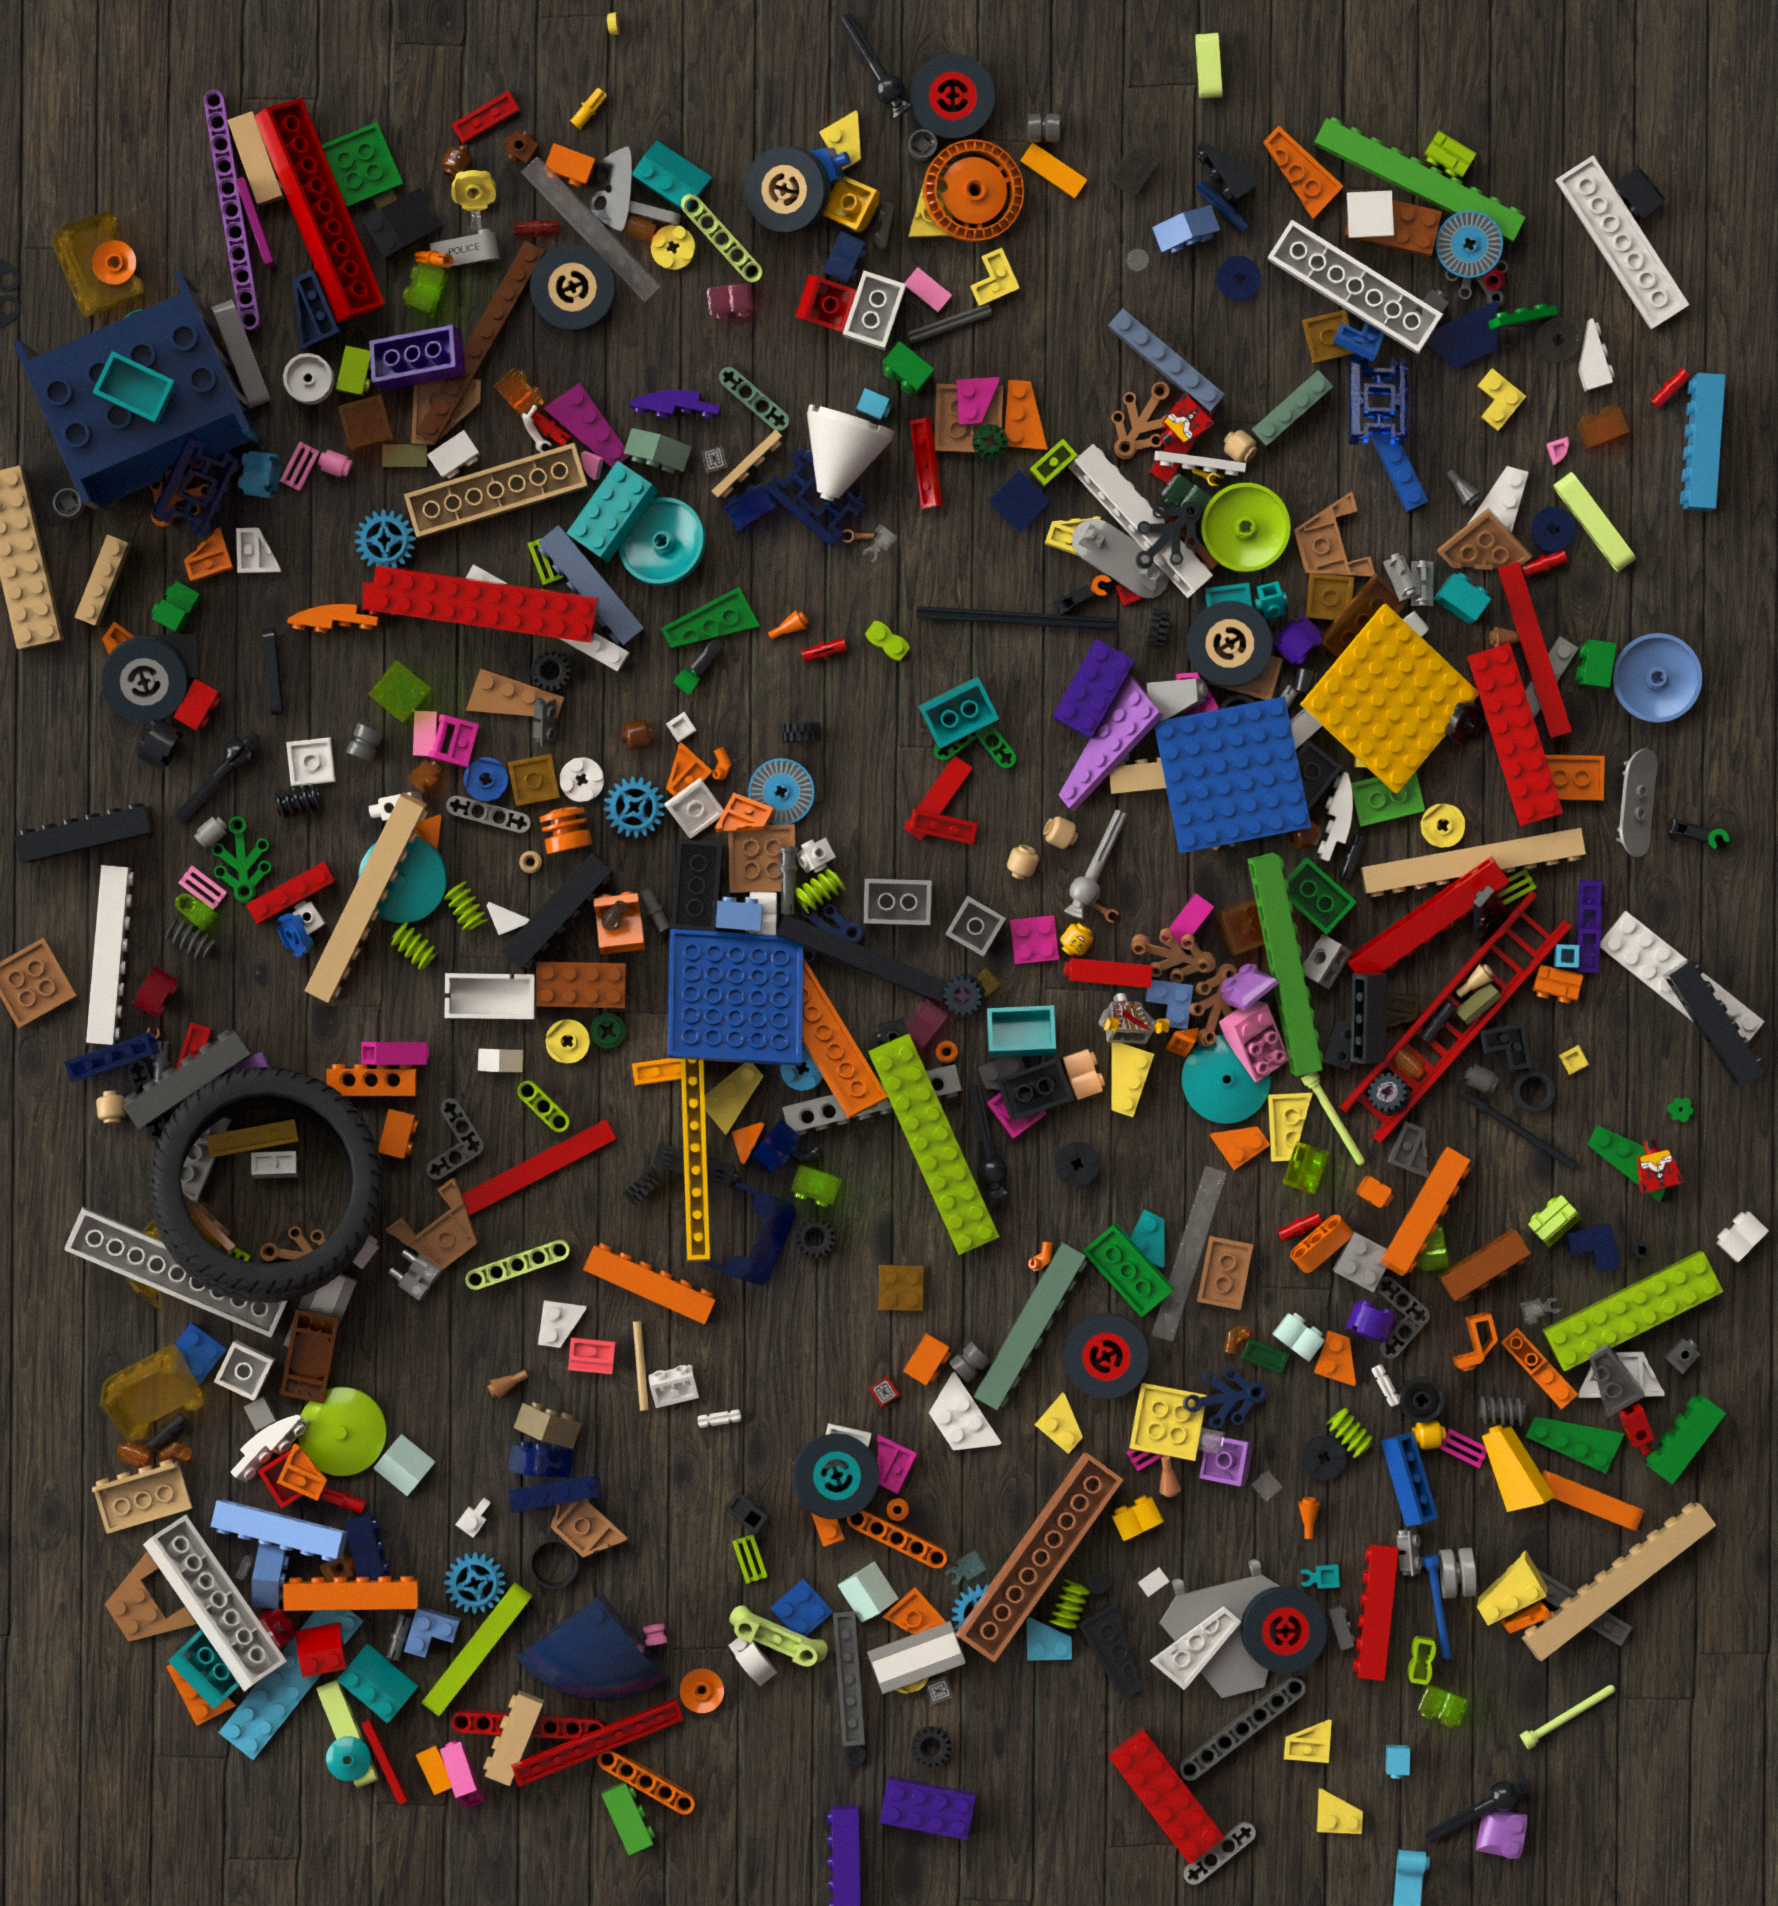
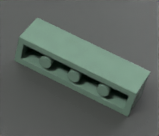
M1319 370L1316 371L1252 428L1250 432L1264 448L1267 447L1331 390L1333 386Z

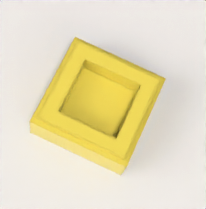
M1579 1045L1558 1055L1568 1075L1589 1065Z

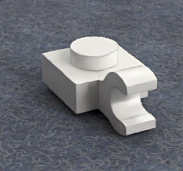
M483 1498L475 1510L469 1506L455 1525L471 1537H474L487 1520L482 1514L491 1502Z

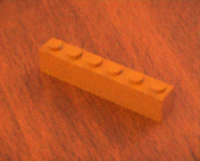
M1448 1146L1446 1147L1382 1257L1380 1264L1402 1277L1406 1272H1412L1417 1263L1414 1260L1417 1253L1422 1254L1428 1244L1425 1242L1427 1235H1433L1438 1226L1435 1221L1439 1215L1443 1217L1449 1207L1446 1204L1449 1197L1454 1198L1460 1188L1457 1185L1459 1179H1465L1470 1168L1467 1165L1470 1159Z
M600 1243L599 1246H593L583 1268L584 1271L702 1324L706 1323L716 1301V1298L712 1297L714 1293L703 1288L700 1291L693 1289V1284L683 1279L680 1282L673 1280V1275L661 1270L660 1273L651 1270L653 1266L646 1262L640 1261V1264L631 1261L632 1256L620 1252L619 1255L611 1252L612 1247Z
M367 1576L356 1577L354 1581H347V1577H334L333 1581H325V1577H312L311 1581H302L301 1577H292L283 1584L284 1611L418 1609L420 1607L419 1580H414V1576H401L400 1580H392L391 1576H380L378 1580H369Z

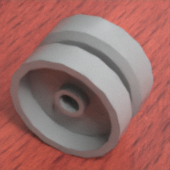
M1459 1548L1457 1562L1451 1549L1439 1550L1441 1562L1439 1571L1443 1598H1456L1458 1584L1460 1592L1464 1597L1476 1596L1477 1577L1472 1548Z

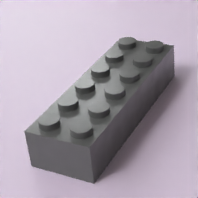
M228 1029L217 1036L218 1041L212 1045L210 1042H207L199 1048L200 1053L194 1057L191 1054L180 1061L182 1065L176 1069L170 1067L161 1073L163 1078L157 1082L152 1079L142 1086L144 1089L139 1094L133 1092L124 1098L123 1108L136 1127L140 1129L204 1084H207L250 1055L234 1030L230 1032Z

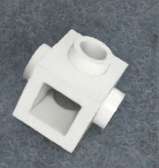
M826 838L816 843L812 839L801 845L802 850L796 853L798 863L806 873L814 870L815 873L827 867L825 863L835 858Z

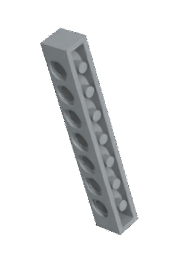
M955 1064L926 1071L930 1082L935 1078H940L944 1082L943 1088L940 1091H935L937 1096L945 1095V1099L958 1096L957 1091H961V1086ZM834 1094L782 1107L788 1132H793L794 1136L806 1134V1129L815 1127L816 1131L829 1128L828 1123L837 1122V1125L850 1123V1119L846 1116ZM887 1098L877 1106L871 1107L856 1116H858L859 1120L872 1117V1112L880 1111L882 1115L894 1111L890 1100ZM827 1105H832L836 1109V1114L832 1118H827L823 1114V1108ZM809 1110L813 1112L814 1120L811 1123H805L802 1120L801 1115L804 1111Z

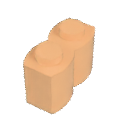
M1085 1049L1062 1057L1077 1100L1103 1091L1101 1086H1104L1105 1083L1101 1073H1096L1094 1065L1098 1063L1094 1052L1089 1053V1050Z

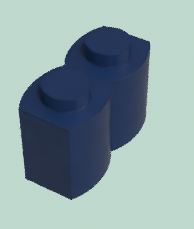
M841 231L822 273L847 284L848 280L853 281L858 271L855 268L858 259L862 261L867 251V248L864 247L865 242Z

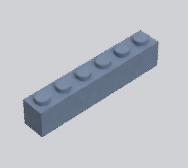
M1122 308L1110 322L1108 329L1181 391L1186 393L1206 412L1211 414L1223 400L1225 394L1126 310Z
M559 525L538 541L540 553L545 559L550 557L555 564L552 567L560 576L564 574L569 579L566 584L574 593L578 591L581 595L600 597L596 620L602 627L607 625L612 631L609 636L617 645L621 642L624 646L644 630L643 626Z

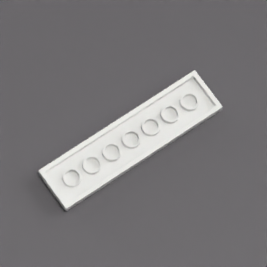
M1594 155L1555 180L1650 329H1653L1689 306V303L1621 197L1617 194Z
M1624 911L1600 941V948L1692 1021L1663 977V974L1687 959L1631 914ZM1702 973L1703 980L1709 981L1715 989L1713 993L1715 998L1721 999L1727 1007L1728 1011L1725 1012L1727 1016L1737 1022L1740 1027L1738 1030L1740 1036L1746 1037L1750 1041L1765 1021L1706 974Z

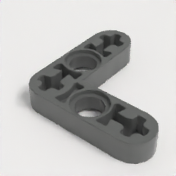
M454 1098L444 1100L440 1110L460 1143L428 1163L426 1172L432 1179H440L481 1154L484 1150L483 1139L461 1104ZM446 1103H455L457 1107L454 1111L457 1115L461 1112L463 1117L457 1118L452 1123L450 1118H454L451 1112H445L447 1108ZM461 1120L466 1121L469 1125L466 1133H459L456 1129L457 1123ZM472 1131L475 1134L471 1136L472 1140L480 1142L478 1146L479 1151L477 1152L474 1149L469 1150L468 1147L471 1143L468 1139L465 1142L462 1137L468 1136ZM453 1151L459 1152L462 1156V1160L458 1164H453L449 1159V1155ZM445 1157L446 1163L451 1169L447 1170V1166L440 1170L441 1174L439 1176L437 1173L432 1174V1164L435 1163L437 1166L442 1164L441 1158Z
M1382 1276L1376 1290L1405 1315L1392 1330L1388 1341L1389 1345L1393 1344L1395 1340L1391 1337L1395 1334L1397 1339L1404 1343L1401 1346L1399 1343L1394 1346L1396 1350L1394 1354L1391 1352L1386 1354V1344L1381 1343L1380 1345L1382 1355L1388 1359H1393L1404 1350L1430 1318V1313L1423 1304L1393 1278ZM1390 1280V1287L1393 1290H1396L1397 1287L1400 1288L1394 1294L1392 1300L1389 1298L1392 1294L1388 1290H1381L1383 1287L1381 1285L1382 1281L1388 1282ZM1401 1294H1405L1409 1298V1303L1405 1307L1398 1306L1396 1302L1397 1297ZM1413 1302L1417 1303L1414 1306L1416 1310L1421 1311L1423 1309L1425 1311L1423 1313L1425 1317L1423 1320L1418 1319L1416 1321L1414 1319L1416 1315L1411 1310L1409 1314L1405 1312L1411 1308ZM1404 1325L1410 1327L1411 1334L1408 1338L1400 1337V1327Z

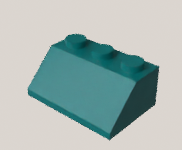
M656 141L646 152L631 174L633 179L682 211V198L687 194H694L699 198L712 179V176L659 141ZM689 201L686 206L687 210L691 211L697 201Z
M978 676L918 706L939 749L999 720Z
M369 1643L337 1679L339 1683L386 1723L393 1718L418 1688L417 1684Z

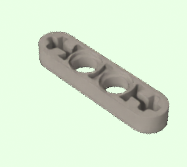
M461 796L450 797L446 804L447 810L452 815L517 833L527 832L531 827V820L528 815ZM456 799H459L460 804L467 806V801L471 802L468 808V816L464 815L466 810L458 809L457 812H454L451 802H456ZM476 805H481L484 808V815L480 818L472 815V809ZM497 811H503L506 815L505 821L501 824H497L493 819V815ZM510 813L514 814L512 819L520 820L521 817H524L527 826H522L520 830L517 824L511 823V827H507Z
M1247 1821L1236 1825L1224 1835L1225 1838L1184 1868L1185 1880L1192 1885L1202 1882L1255 1838L1256 1831L1254 1826ZM1242 1827L1245 1829L1251 1828L1249 1837L1244 1835L1239 1839L1242 1842L1240 1845L1231 1836L1235 1833L1238 1837L1242 1833ZM1231 1840L1234 1842L1235 1847L1231 1852H1225L1222 1849L1224 1841ZM1208 1854H1214L1217 1857L1215 1865L1208 1866L1205 1864V1857ZM1201 1861L1203 1867L1208 1871L1204 1873L1203 1869H1201L1197 1873V1879L1194 1877L1189 1878V1870H1197L1200 1867L1197 1863Z

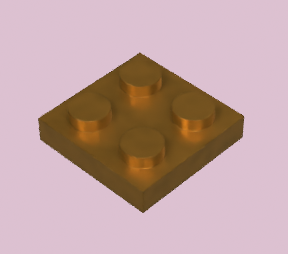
M1346 309L1302 320L1312 364L1355 354L1333 342L1341 323L1350 326Z
M1309 573L1305 616L1313 619L1335 620L1352 600L1354 577Z
M552 754L508 762L516 806L560 798Z
M879 1265L878 1310L923 1311L924 1266Z

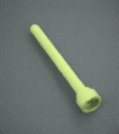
M1318 1072L1303 1075L1301 1077L1302 1082L1314 1091L1358 1165H1363L1365 1160L1319 1084L1320 1076Z
M1613 1685L1605 1687L1534 1732L1532 1730L1523 1732L1519 1735L1528 1750L1532 1749L1539 1742V1738L1613 1694L1615 1687Z

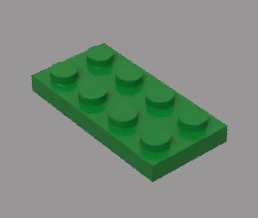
M1116 1222L1082 1251L1141 1318L1175 1289Z

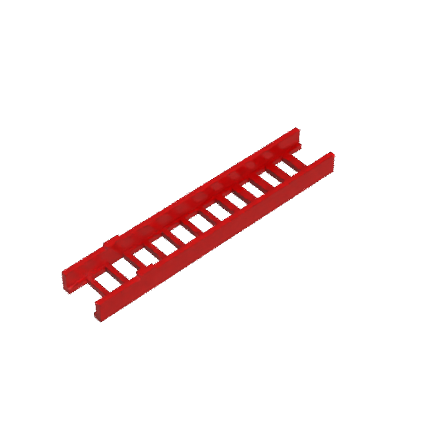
M1533 891L1527 893L1493 934L1420 1014L1417 1020L1385 1054V1062L1377 1063L1339 1106L1346 1113L1358 1100L1380 1119L1383 1124L1372 1136L1379 1143L1385 1139L1572 927L1563 920L1549 935L1524 913L1536 898V894ZM1520 916L1546 938L1536 951L1510 929ZM1504 933L1508 934L1534 957L1524 970L1493 944ZM1491 949L1517 973L1507 984L1495 974L1492 976L1494 982L1502 988L1499 992L1502 997L1477 1017L1463 1034L1456 1030L1449 1022L1445 1024L1446 1028L1458 1040L1448 1051L1435 1040L1432 1044H1429L1442 1056L1433 1066L1413 1049L1408 1042L1415 1034L1418 1036L1422 1035L1424 1030L1421 1027L1431 1016H1436V1010L1446 999L1456 1008L1462 1005L1451 993L1460 983H1466L1467 975L1475 966H1478L1479 963L1484 966L1480 961ZM1476 988L1471 991L1475 994L1478 991V989ZM1401 1050L1428 1073L1420 1083L1393 1060ZM1386 1067L1401 1077L1413 1089L1411 1095H1409L1411 1100L1406 1103L1408 1107L1406 1109L1403 1107V1112L1400 1114L1396 1112V1115L1393 1116L1379 1112L1364 1094L1370 1084L1375 1083L1374 1079L1376 1077L1379 1079L1378 1076ZM1387 1087L1383 1091L1392 1101L1397 1096V1093L1391 1087Z

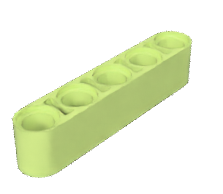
M685 195L681 200V208L747 281H758L762 276L760 265L696 195ZM691 200H696V209L692 211L687 210V203ZM707 216L711 217V225L703 227L701 225L702 219ZM720 233L727 234V239L723 243L716 242V237ZM740 249L742 252L741 257L736 260L731 259L732 251ZM751 265L756 266L754 275H746L747 267Z
M1572 472L1553 485L1557 494L1617 572L1636 559L1634 553Z
M556 1240L475 1268L466 1275V1284L470 1289L477 1290L556 1263L568 1257L571 1250L570 1245L565 1240ZM563 1244L566 1248L565 1255H556L554 1252L555 1245ZM536 1251L544 1253L545 1261L543 1263H536L534 1261L533 1254ZM518 1258L524 1262L522 1270L517 1271L512 1267L514 1259ZM493 1266H500L502 1268V1277L495 1278L492 1276L491 1269ZM473 1273L481 1275L482 1282L480 1285L471 1283L470 1276Z
M334 1680L317 1687L318 1695L336 1739L352 1736L364 1742L341 1683ZM350 1756L344 1757L347 1764L352 1762ZM372 1759L367 1772L359 1779L353 1780L357 1788L378 1780Z

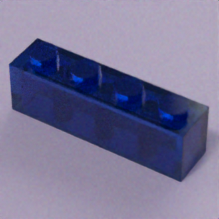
M149 1032L64 1061L72 1083L158 1054L160 1050L154 1033Z
M595 1475L508 1490L510 1508L513 1513H523L603 1499L600 1476Z
M372 1513L345 1519L344 1524L346 1531H348L347 1537L357 1577L367 1576L369 1580H378L380 1576H387L390 1570L387 1560L383 1561L381 1553L385 1551L383 1541L377 1537L376 1531L379 1530L377 1517L373 1518Z

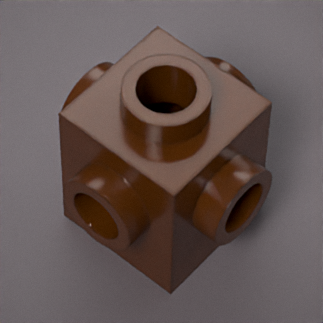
M515 130L514 134L509 133L503 143L505 145L504 150L508 153L506 156L508 159L516 164L521 161L527 166L540 148L539 144L534 142V137L524 130L521 133ZM518 145H523L521 149H517Z

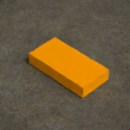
M437 1745L416 1754L434 1796L452 1788Z

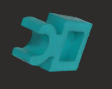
M1338 1564L1316 1565V1572H1312L1309 1569L1300 1570L1301 1574H1308L1310 1576L1308 1581L1301 1582L1302 1586L1307 1587L1312 1585L1313 1582H1317V1589L1340 1587Z

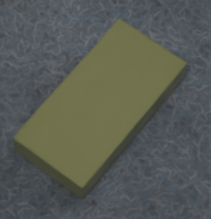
M382 444V467H427V445Z
M1487 983L1460 1005L1455 1012L1469 1025L1502 996L1490 983Z

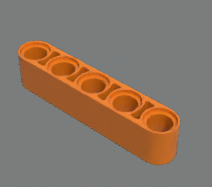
M1543 1471L1542 1476L1553 1492L1554 1499L1637 1531L1645 1510L1552 1472Z
M865 1509L859 1512L864 1517L863 1521L859 1524L852 1522L851 1516L847 1517L848 1524L852 1528L933 1568H941L947 1562V1554L942 1547ZM879 1522L883 1525L884 1529L881 1533L876 1534L872 1532L871 1525ZM895 1532H900L904 1536L903 1541L894 1543L891 1540V1535ZM914 1542H920L924 1548L920 1553H914L911 1550V1545ZM934 1552H940L943 1555V1560L939 1563H934L931 1560V1555Z
M615 1749L599 1754L597 1760L603 1770L680 1814H689L694 1809L695 1798L689 1791ZM604 1754H611L614 1757V1761L611 1764L604 1763L602 1760ZM625 1764L631 1765L633 1773L625 1775L622 1773L621 1767ZM642 1776H650L653 1783L649 1786H644L640 1781ZM662 1787H669L672 1794L669 1797H663L660 1794V1789ZM681 1798H688L691 1801L690 1807H681L679 1800Z

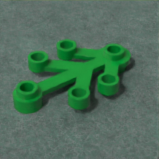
M236 816L229 821L228 827L235 835L237 859L226 851L225 846L221 843L214 844L211 851L213 855L221 857L238 871L239 881L231 876L223 865L215 867L214 875L217 878L223 879L234 888V896L238 901L248 903L255 898V886L265 874L271 872L272 865L268 861H261L258 865V870L249 880L248 870L262 852H266L269 849L270 843L266 839H259L256 842V847L246 858L243 832L247 829V822L244 818ZM237 821H240L242 823V828L240 830H237L234 827ZM261 841H265L267 847L263 850L259 848ZM216 846L222 847L223 851L221 854L215 853ZM263 863L269 865V869L266 872L261 869ZM219 868H223L225 870V874L223 876H219L217 874V870ZM244 887L249 889L247 896H243L241 893Z

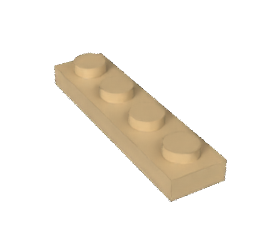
M774 430L712 490V493L718 499L721 496L726 498L734 490L731 486L737 481L740 483L749 476L748 470L753 465L757 468L766 459L764 455L769 450L774 452L782 444L780 441L782 435L777 430Z

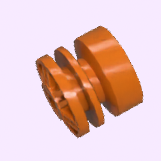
M571 806L561 808L539 817L540 823L551 822V825L543 827L542 831H553V836L544 840L547 854L593 844L590 830H579V825L587 822V818L577 819L576 815L586 813L584 807Z

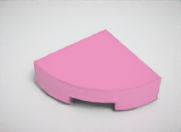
M1568 437L1546 444L1553 465L1559 463L1565 457L1569 447Z
M588 451L581 452V463L587 475L594 480L600 479L604 458Z

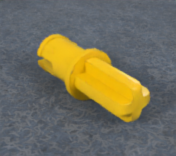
M597 88L585 103L582 102V107L570 121L581 130L590 117L596 115L595 111L607 98V94L600 88Z

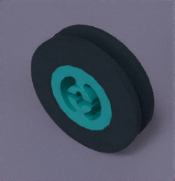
M827 1434L811 1440L800 1450L792 1468V1485L798 1500L808 1511L822 1518L841 1519L857 1514L870 1503L878 1486V1467L872 1452L860 1440L846 1434ZM831 1460L840 1461L845 1465V1469L840 1466L828 1468L824 1475H821L822 1468ZM839 1473L837 1479H831V1475ZM847 1476L849 1477L848 1485L840 1492L835 1493L825 1487V1483L831 1487L844 1484Z

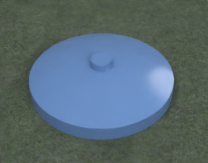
M1662 633L1647 634L1631 641L1618 655L1612 673L1613 689L1619 703L1634 717L1647 722H1666L1680 717L1693 706L1702 686V669L1695 652L1681 639Z

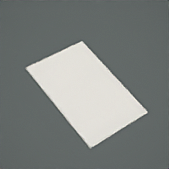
M1159 1567L1139 1581L1138 1584L1149 1597L1170 1581Z

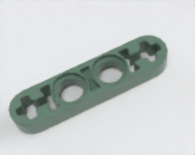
M726 367L721 370L719 380L723 387L772 429L777 431L787 429L789 417L781 408L734 368ZM724 373H734L733 379L736 382L739 379L743 380L735 391L731 389L735 386L732 382H724ZM743 386H749L752 389V395L749 398L740 396L739 390ZM761 400L769 404V409L765 413H760L756 409V404ZM773 408L777 410L774 412L777 417H785L783 420L784 426L778 425L776 427L774 425L775 419L771 416L769 420L765 418L771 413Z

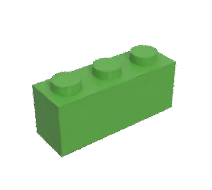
M622 1782L602 1791L601 1795L628 1855L653 1845V1838L656 1836L652 1826L646 1825L644 1818L647 1816L643 1806H638L635 1800L638 1797L635 1788L626 1782Z

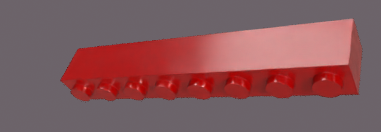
M1490 856L1353 952L1347 959L1349 966L1355 973L1365 971L1382 972L1385 969L1393 968L1403 956H1410L1415 952L1416 947L1429 943L1434 938L1433 935L1450 928L1453 921L1466 917L1470 913V909L1473 908L1475 895L1479 890L1489 886L1496 893H1499L1507 887L1506 884L1510 881L1494 858Z

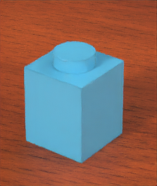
M865 388L856 411L881 421L883 416L887 418L892 405L888 404L889 398Z
M1556 944L1554 946L1553 967H1579V945Z
M1386 1745L1385 1772L1387 1775H1391V1778L1403 1779L1404 1775L1410 1774V1747L1408 1745Z

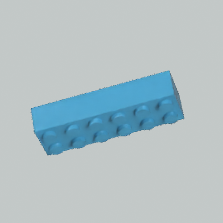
M1698 373L1688 382V394H1691V401L1687 403L1686 416L1690 417L1689 424L1685 426V438H1688V445L1683 450V460H1686V468L1682 470L1681 481L1685 482V489L1680 494V504L1683 505V510L1710 512L1716 509L1725 375Z

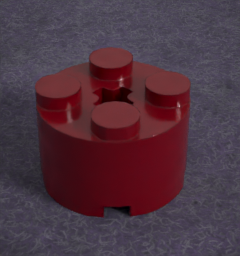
M153 965L151 970L155 971L154 974L149 972L136 994V997L139 998L138 1001L133 999L131 1003L152 1016L156 1014L160 1016L167 1005V1002L164 1001L166 996L172 997L179 984L175 982L177 978Z

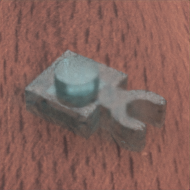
M975 1549L956 1561L959 1566L958 1568L951 1567L945 1574L955 1573L957 1579L952 1582V1585H956L962 1580L963 1576L969 1580L986 1570L987 1566Z

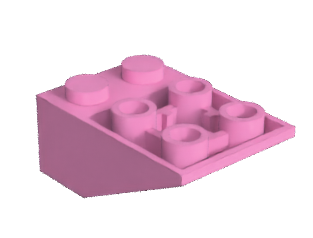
M1256 1001L1247 1010L1238 1008L1219 1021L1227 1043L1254 1082L1257 1083L1288 1061L1285 1047L1267 1003Z

